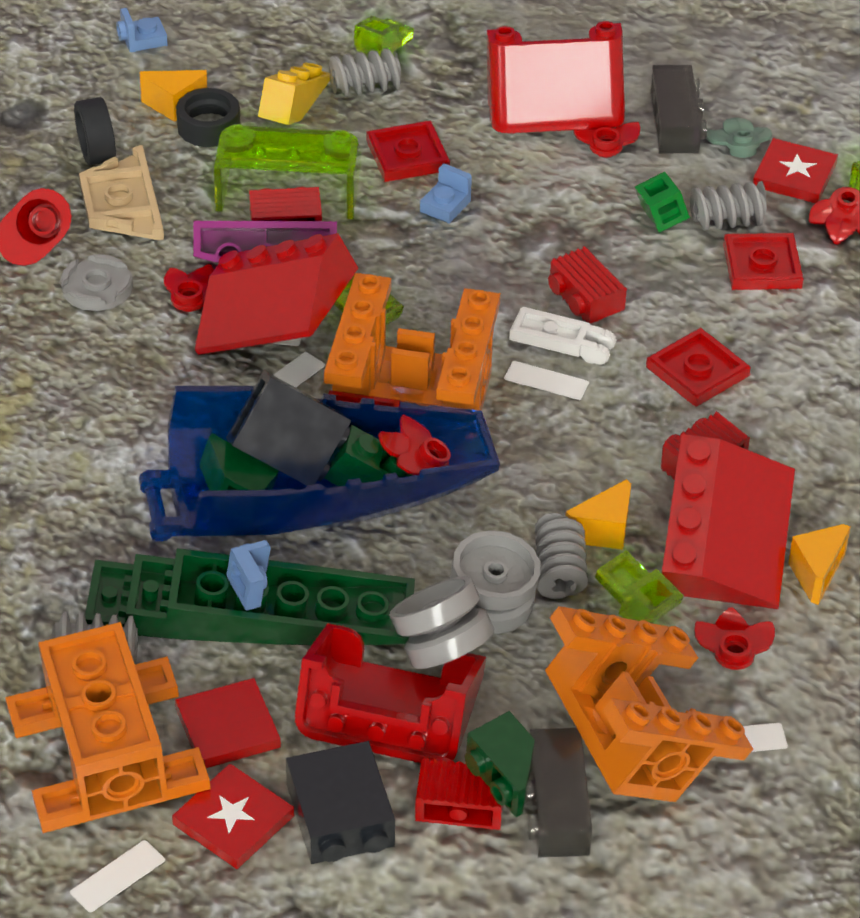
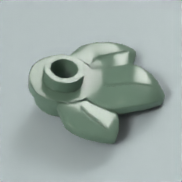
M734 117L726 119L723 122L722 129L705 131L704 137L712 144L730 148L732 156L746 158L756 155L760 143L772 138V131L767 127L754 128L751 121Z

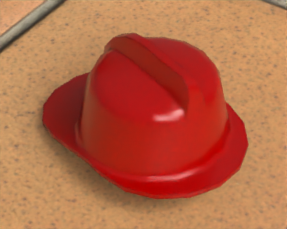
M46 188L32 190L25 195L0 222V253L3 258L12 264L21 266L35 264L43 259L63 239L70 228L72 214L66 199L55 190Z

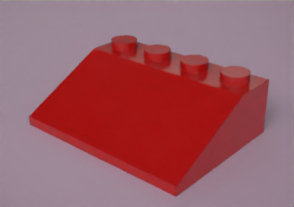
M339 233L325 236L316 234L304 240H286L278 245L268 247L259 245L247 251L237 252L233 250L225 253L219 259L218 266L209 277L195 344L196 353L200 355L312 336L359 269Z
M681 434L659 593L779 609L795 469L722 439Z

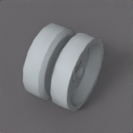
M488 530L470 535L458 545L453 555L449 579L461 576L472 578L480 595L479 601L474 608L486 610L494 626V634L514 631L524 624L530 616L535 601V591L540 578V560L535 550L520 537L502 531Z
M455 577L426 587L404 599L390 611L389 616L397 634L410 637L404 649L412 667L416 669L430 668L457 659L485 643L494 634L495 629L487 611L481 608H474L479 601L480 595L471 577Z

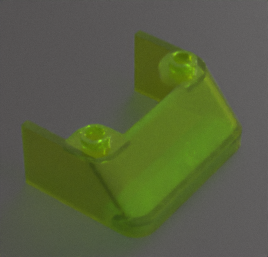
M240 124L231 125L221 132L214 164L216 211L223 212L231 168L347 175V219H354L361 168V150L355 135L344 130L329 131L258 127Z

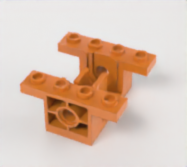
M355 273L324 370V383L332 384L333 391L401 400L403 402L402 411L479 422L492 372L493 333L500 306L501 293L464 288L456 319L452 318L450 348L447 349L446 353L439 354L435 353V333L398 328L397 347L386 346L385 308L391 292V278Z
M558 606L551 615L550 620L565 645L545 669V672L613 794L676 802L714 756L744 761L753 751L752 745L744 734L745 729L738 720L731 716L702 713L693 708L689 711L686 710L685 713L677 712L668 703L654 677L650 676L659 664L690 669L696 662L698 656L689 643L688 635L682 629L676 626L669 627L653 624L645 620L637 621L621 618L616 615H605L589 612L585 609H573Z
M121 622L38 642L46 687L8 696L5 699L16 738L62 727L68 745L73 780L31 790L42 833L211 789L209 776L199 747L165 756L162 753L161 742L148 705L179 697L178 686L168 656L134 664Z

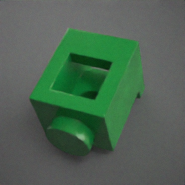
M665 171L634 186L643 210L655 224L659 233L690 218L681 191Z

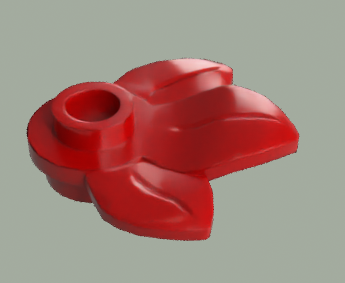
M629 122L615 128L601 127L598 129L573 130L578 140L589 145L593 153L600 157L608 158L620 153L623 146L635 142L640 136L641 127L639 122Z
M852 187L836 189L830 198L820 200L812 206L809 222L825 224L829 237L836 245L846 240L855 231L860 234V191Z
M211 264L200 267L189 274L173 267L167 271L164 276V286L171 292V303L175 308L185 312H193L204 306L209 277L214 271Z
M404 414L400 418V433L381 431L378 434L384 450L391 456L397 457V466L409 474L423 475L426 472L442 474L449 466V459L451 457L449 448L441 440L433 438L429 430Z
M729 607L718 617L715 624L697 621L694 634L697 642L702 647L714 653L715 659L720 665L731 670H742L754 662L755 655L770 649L775 638V627L771 621L759 622L749 626L733 607Z

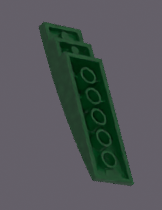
M177 548L175 559L142 554L135 555L134 564L95 559L85 611L86 622L89 625L92 624L96 613L101 614L104 626L109 624L112 615H117L118 622H121L122 627H124L128 617L133 616L136 628H138V636L233 643L312 645L327 623L355 630L362 637L364 645L406 644L410 637L397 634L389 614L398 603L414 594L415 578L268 560L267 571L265 572L267 587L263 590L261 607L245 610L227 578L230 555Z

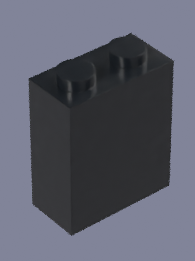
M264 370L228 432L226 439L232 446L313 488L317 480L322 481L327 475L331 466L329 459L335 448H340L347 440L350 433V427L348 426L351 420L340 411Z
M369 741L286 758V785L311 864L325 861L334 862L348 856L367 852L376 853L386 848L395 847V817Z

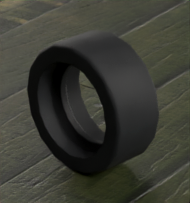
M196 89L180 98L176 106L178 133L186 142L195 146H221L232 141L240 131L239 101L231 93L222 89ZM210 113L224 117L215 121H200L193 118L201 114Z
M102 97L76 101L74 104L75 124L85 162L88 165H94L116 157L114 131L105 100Z

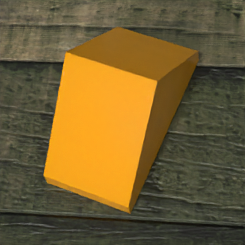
M207 70L140 71L141 102L175 122L177 121L176 106L179 99L188 92L208 88Z
M626 479L565 512V516L582 524L585 529L584 539L586 545L623 550L631 483Z
M841 524L792 536L788 564L811 603L819 605L846 554L851 526Z

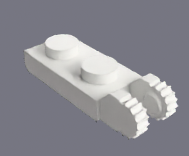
M527 307L520 308L510 329L509 340L577 357L581 356L585 362L596 363V365H605V362L607 363L610 356V351L608 350L614 348L617 341L614 333L608 331V329L604 330L601 327L592 326L588 322Z

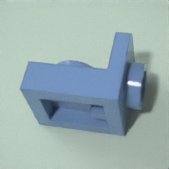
M120 9L121 21L116 22L117 34L120 41L125 40L129 52L168 46L167 34L159 17L142 18L132 21L128 9Z
M445 163L439 167L438 183L420 200V212L450 224L471 202V174Z
M267 540L243 544L230 550L227 578L245 610L261 607L263 590L267 587L265 572L267 571L271 549Z

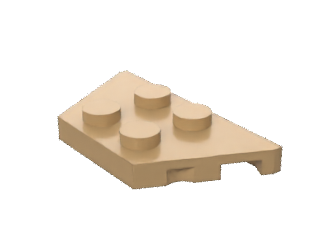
M143 145L132 148L133 155L121 161L113 157L104 161L100 166L92 167L79 173L80 187L89 228L154 240H164V229Z

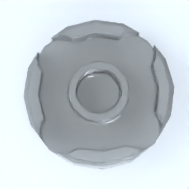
M110 255L87 256L88 260L79 262V259H77L63 270L60 279L63 296L72 306L82 310L102 311L112 309L124 303L131 295L133 288L131 271L127 269V265L122 260Z

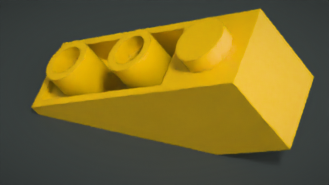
M305 62L303 66H292L290 70H279L277 74L265 77L258 117L286 125L301 121L329 83L330 73L322 71L321 65Z

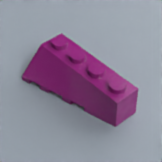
M193 221V257L219 263V259L225 253L233 250L241 252L251 250L259 245L268 247L278 245L286 240H304L316 234H321L322 236L336 234L337 221Z

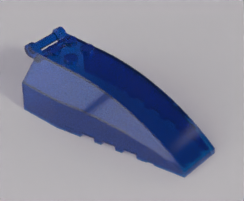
M175 386L167 426L168 470H147L140 474L138 480L140 490L146 495L151 522L149 523L150 536L154 541L163 542L169 540L172 536L273 535L362 522L400 512L460 490L497 472L500 467V461L481 410L435 405L420 406L416 403L400 402L398 407L375 405L374 399L362 398L360 403L336 401V395L323 394L322 398L318 400L351 420L348 427L353 425L379 439L378 434L381 431L400 433V418L403 414L414 419L428 429L433 438L441 440L449 448L451 454L449 466L421 469L419 475L398 478L396 473L385 474L381 481L362 483L360 478L347 480L345 486H337L326 479L322 481L317 480L315 485L307 486L279 471L273 490L209 491L199 466L208 438L213 433L229 442L226 436L254 386ZM161 489L171 490L177 517H166Z

